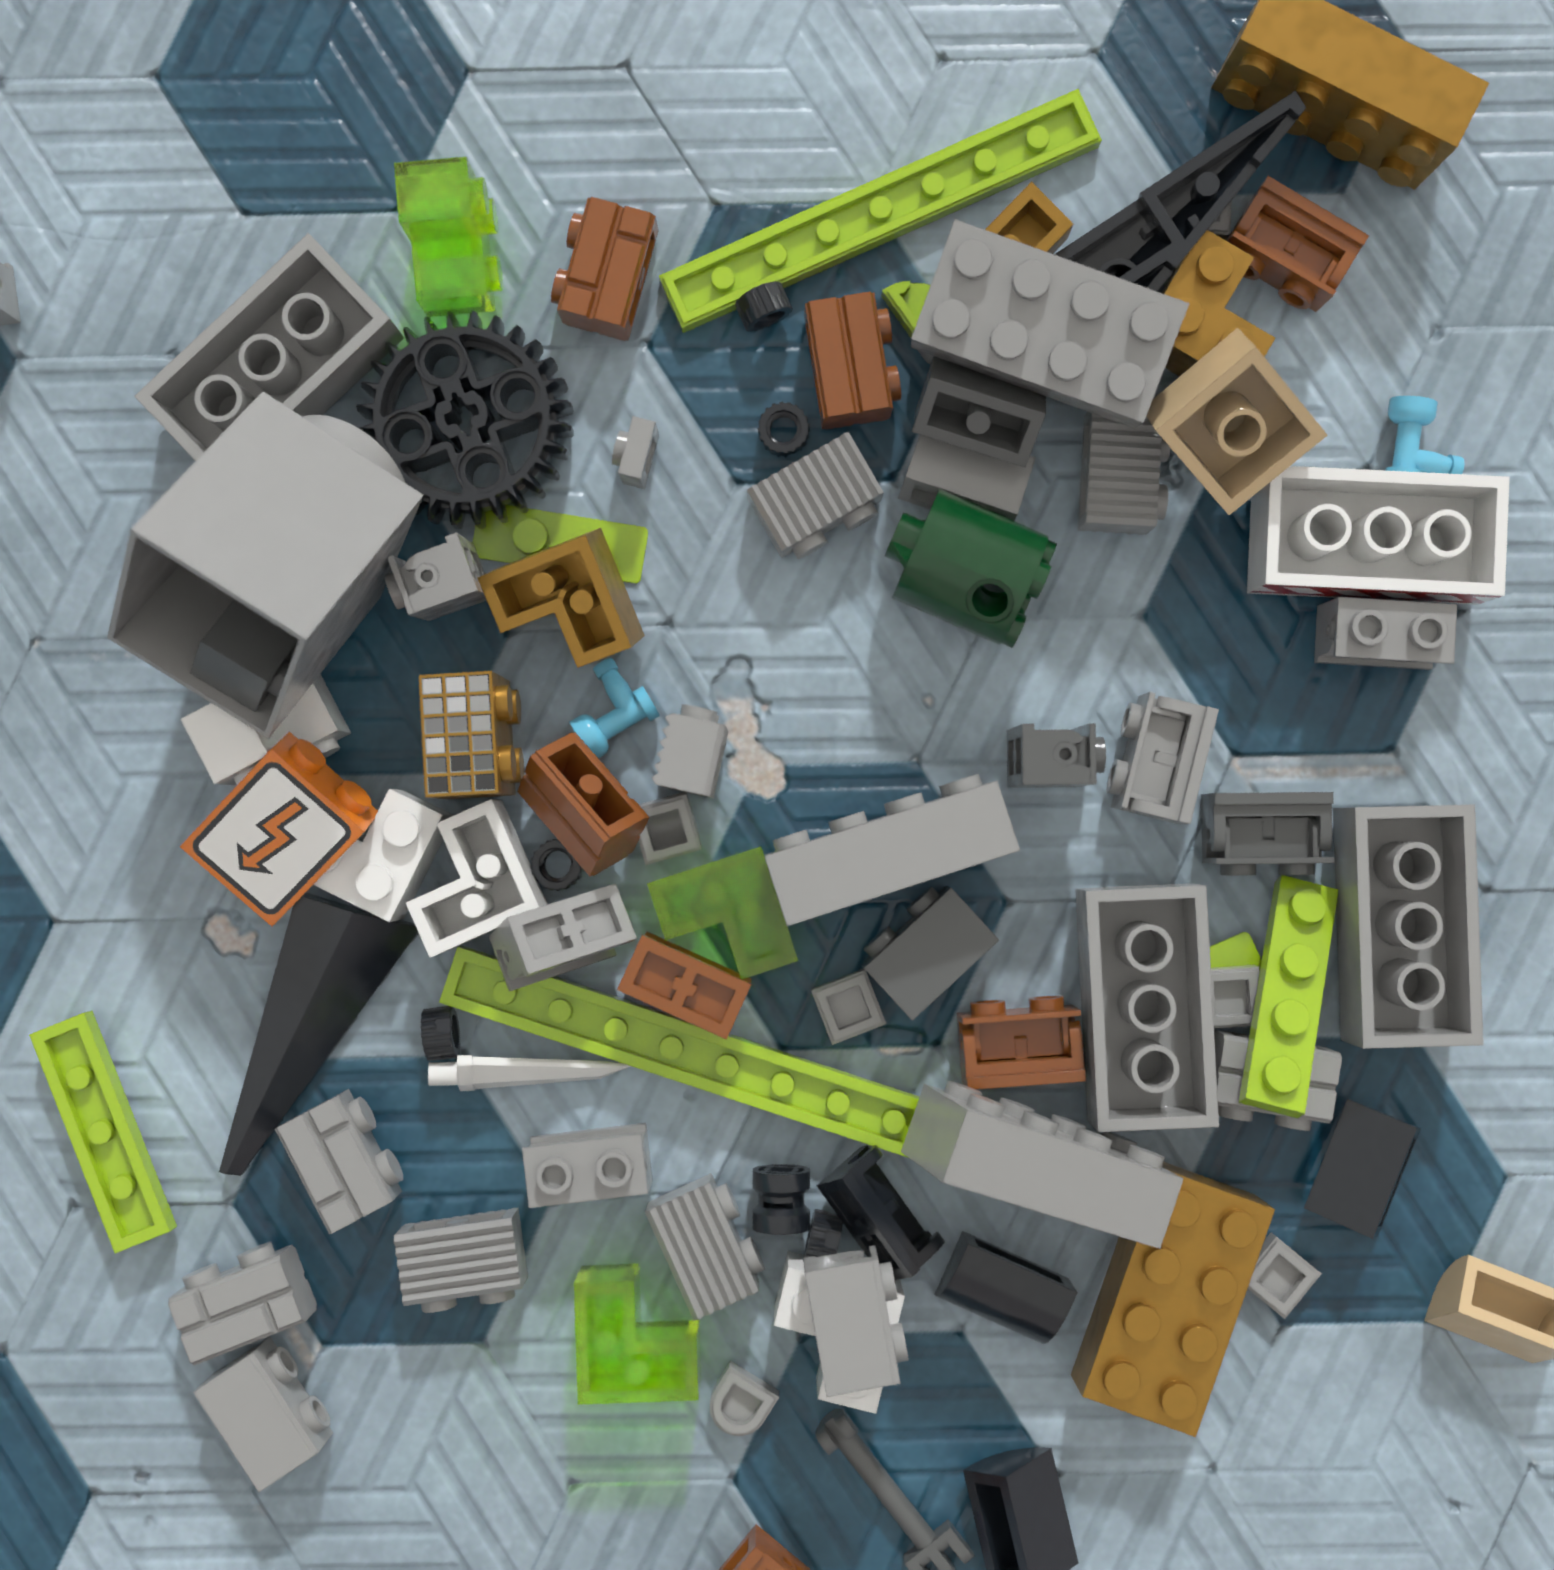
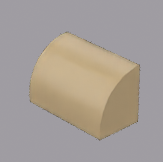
M1471 1255L1457 1259L1447 1268L1436 1286L1425 1316V1322L1530 1363L1554 1359L1553 1287Z

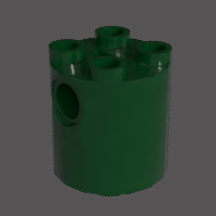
M939 489L926 520H920L903 512L884 556L901 563L904 570L892 598L998 645L1004 644L1013 648L1025 624L1027 616L1024 614L1031 597L1034 599L1038 598L1052 567L1049 563L1057 543L1048 540V536Z

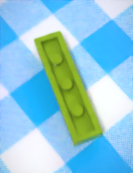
M1281 875L1274 882L1238 1103L1294 1118H1299L1305 1114L1339 889Z
M93 1010L29 1034L114 1253L126 1250L176 1228L177 1224Z

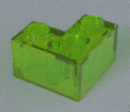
M467 156L394 163L399 224L411 241L416 301L426 316H446L448 311L453 312L454 315L470 314L472 310L477 313L496 311L494 292L503 291V274L499 255L491 256L489 235L498 234V218L494 198H488L485 178H476Z
M762 846L647 883L665 941L723 922L741 979L797 962L798 956L783 916Z
M639 1263L582 1265L574 1281L578 1405L699 1400L702 1380L700 1320L641 1322Z

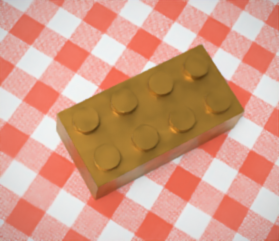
M1257 0L1211 88L1222 93L1224 99L1229 104L1244 110L1254 109L1260 113L1296 91L1305 104L1306 109L1287 133L1298 136L1306 135L1326 145L1328 152L1336 158L1345 161L1356 160L1376 170L1378 176L1388 184L1397 187L1408 186L1415 190L1458 147L1489 82L1325 0Z
M1163 1162V1168L1184 1179L1161 1248L1152 1247L1123 1237L1118 1238L1074 1363L1071 1377L1082 1397L1196 1437L1275 1209L1255 1194Z

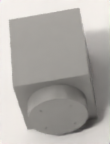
M262 391L131 528L107 638L265 737L270 738L380 599L386 585L385 575L390 574L392 571L387 557L392 555L398 557L423 494L405 483L401 471L391 456L378 442L361 429L331 416L308 415L302 417ZM233 599L238 600L299 639L278 698L269 693L256 712L190 673L200 641Z

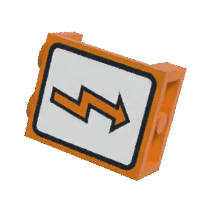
M289 731L181 844L180 848L272 927L366 831L375 819L378 810L372 806L369 795L362 787L353 781H344L326 764L324 755L315 745L304 739H297Z

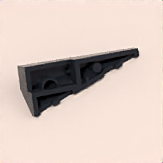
M1296 91L1289 94L1140 192L1138 200L1054 255L1158 292L1305 111V104Z
M305 893L293 905L221 1162L220 1173L241 1176L247 1171L253 1158L269 1136L275 1132V1128L279 1127L284 1120L283 1117L293 1103L308 1087L358 1018L357 1016L376 989L383 984L391 973L392 967L408 945L418 936L419 933L414 923L404 920L388 922L366 910L310 893Z

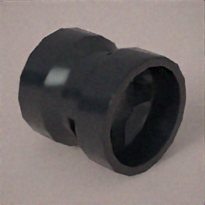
M771 1164L753 1168V1189L758 1193V1205L753 1209V1230L772 1235H791L809 1231L810 1209L804 1204V1194L810 1189V1168L791 1164Z

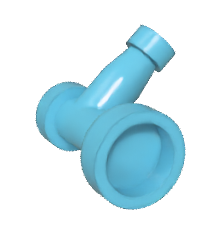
M1395 396L1389 399L1388 417L1393 423L1398 425L1392 467L1385 468V471L1463 473L1465 465L1463 457L1455 455L1445 456L1437 452L1419 449L1422 427L1432 423L1436 417L1438 406L1436 400L1421 396Z
M613 658L601 661L593 668V671L598 680H602L606 693L615 709L596 720L590 715L583 714L569 722L574 732L577 733L598 759L607 753L609 748L608 739L646 717L651 722L660 716L643 686L632 692L628 683L619 674V668Z

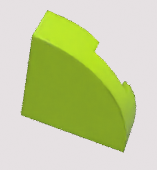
M902 281L883 289L881 297L910 338H912L931 285Z

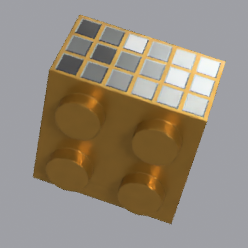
M493 671L418 675L425 797L462 799L516 795L515 783H520L524 776L523 751L521 747L514 748L512 725L521 723V702L518 689L511 690L510 681Z

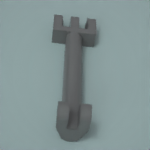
M834 1409L821 1420L815 1433L822 1448L829 1455L839 1448L915 1545L903 1554L904 1564L908 1570H929L926 1565L931 1561L938 1570H956L954 1564L944 1552L948 1547L953 1549L957 1557L964 1564L975 1557L968 1543L949 1519L934 1531L931 1529L857 1434L858 1428L843 1409Z

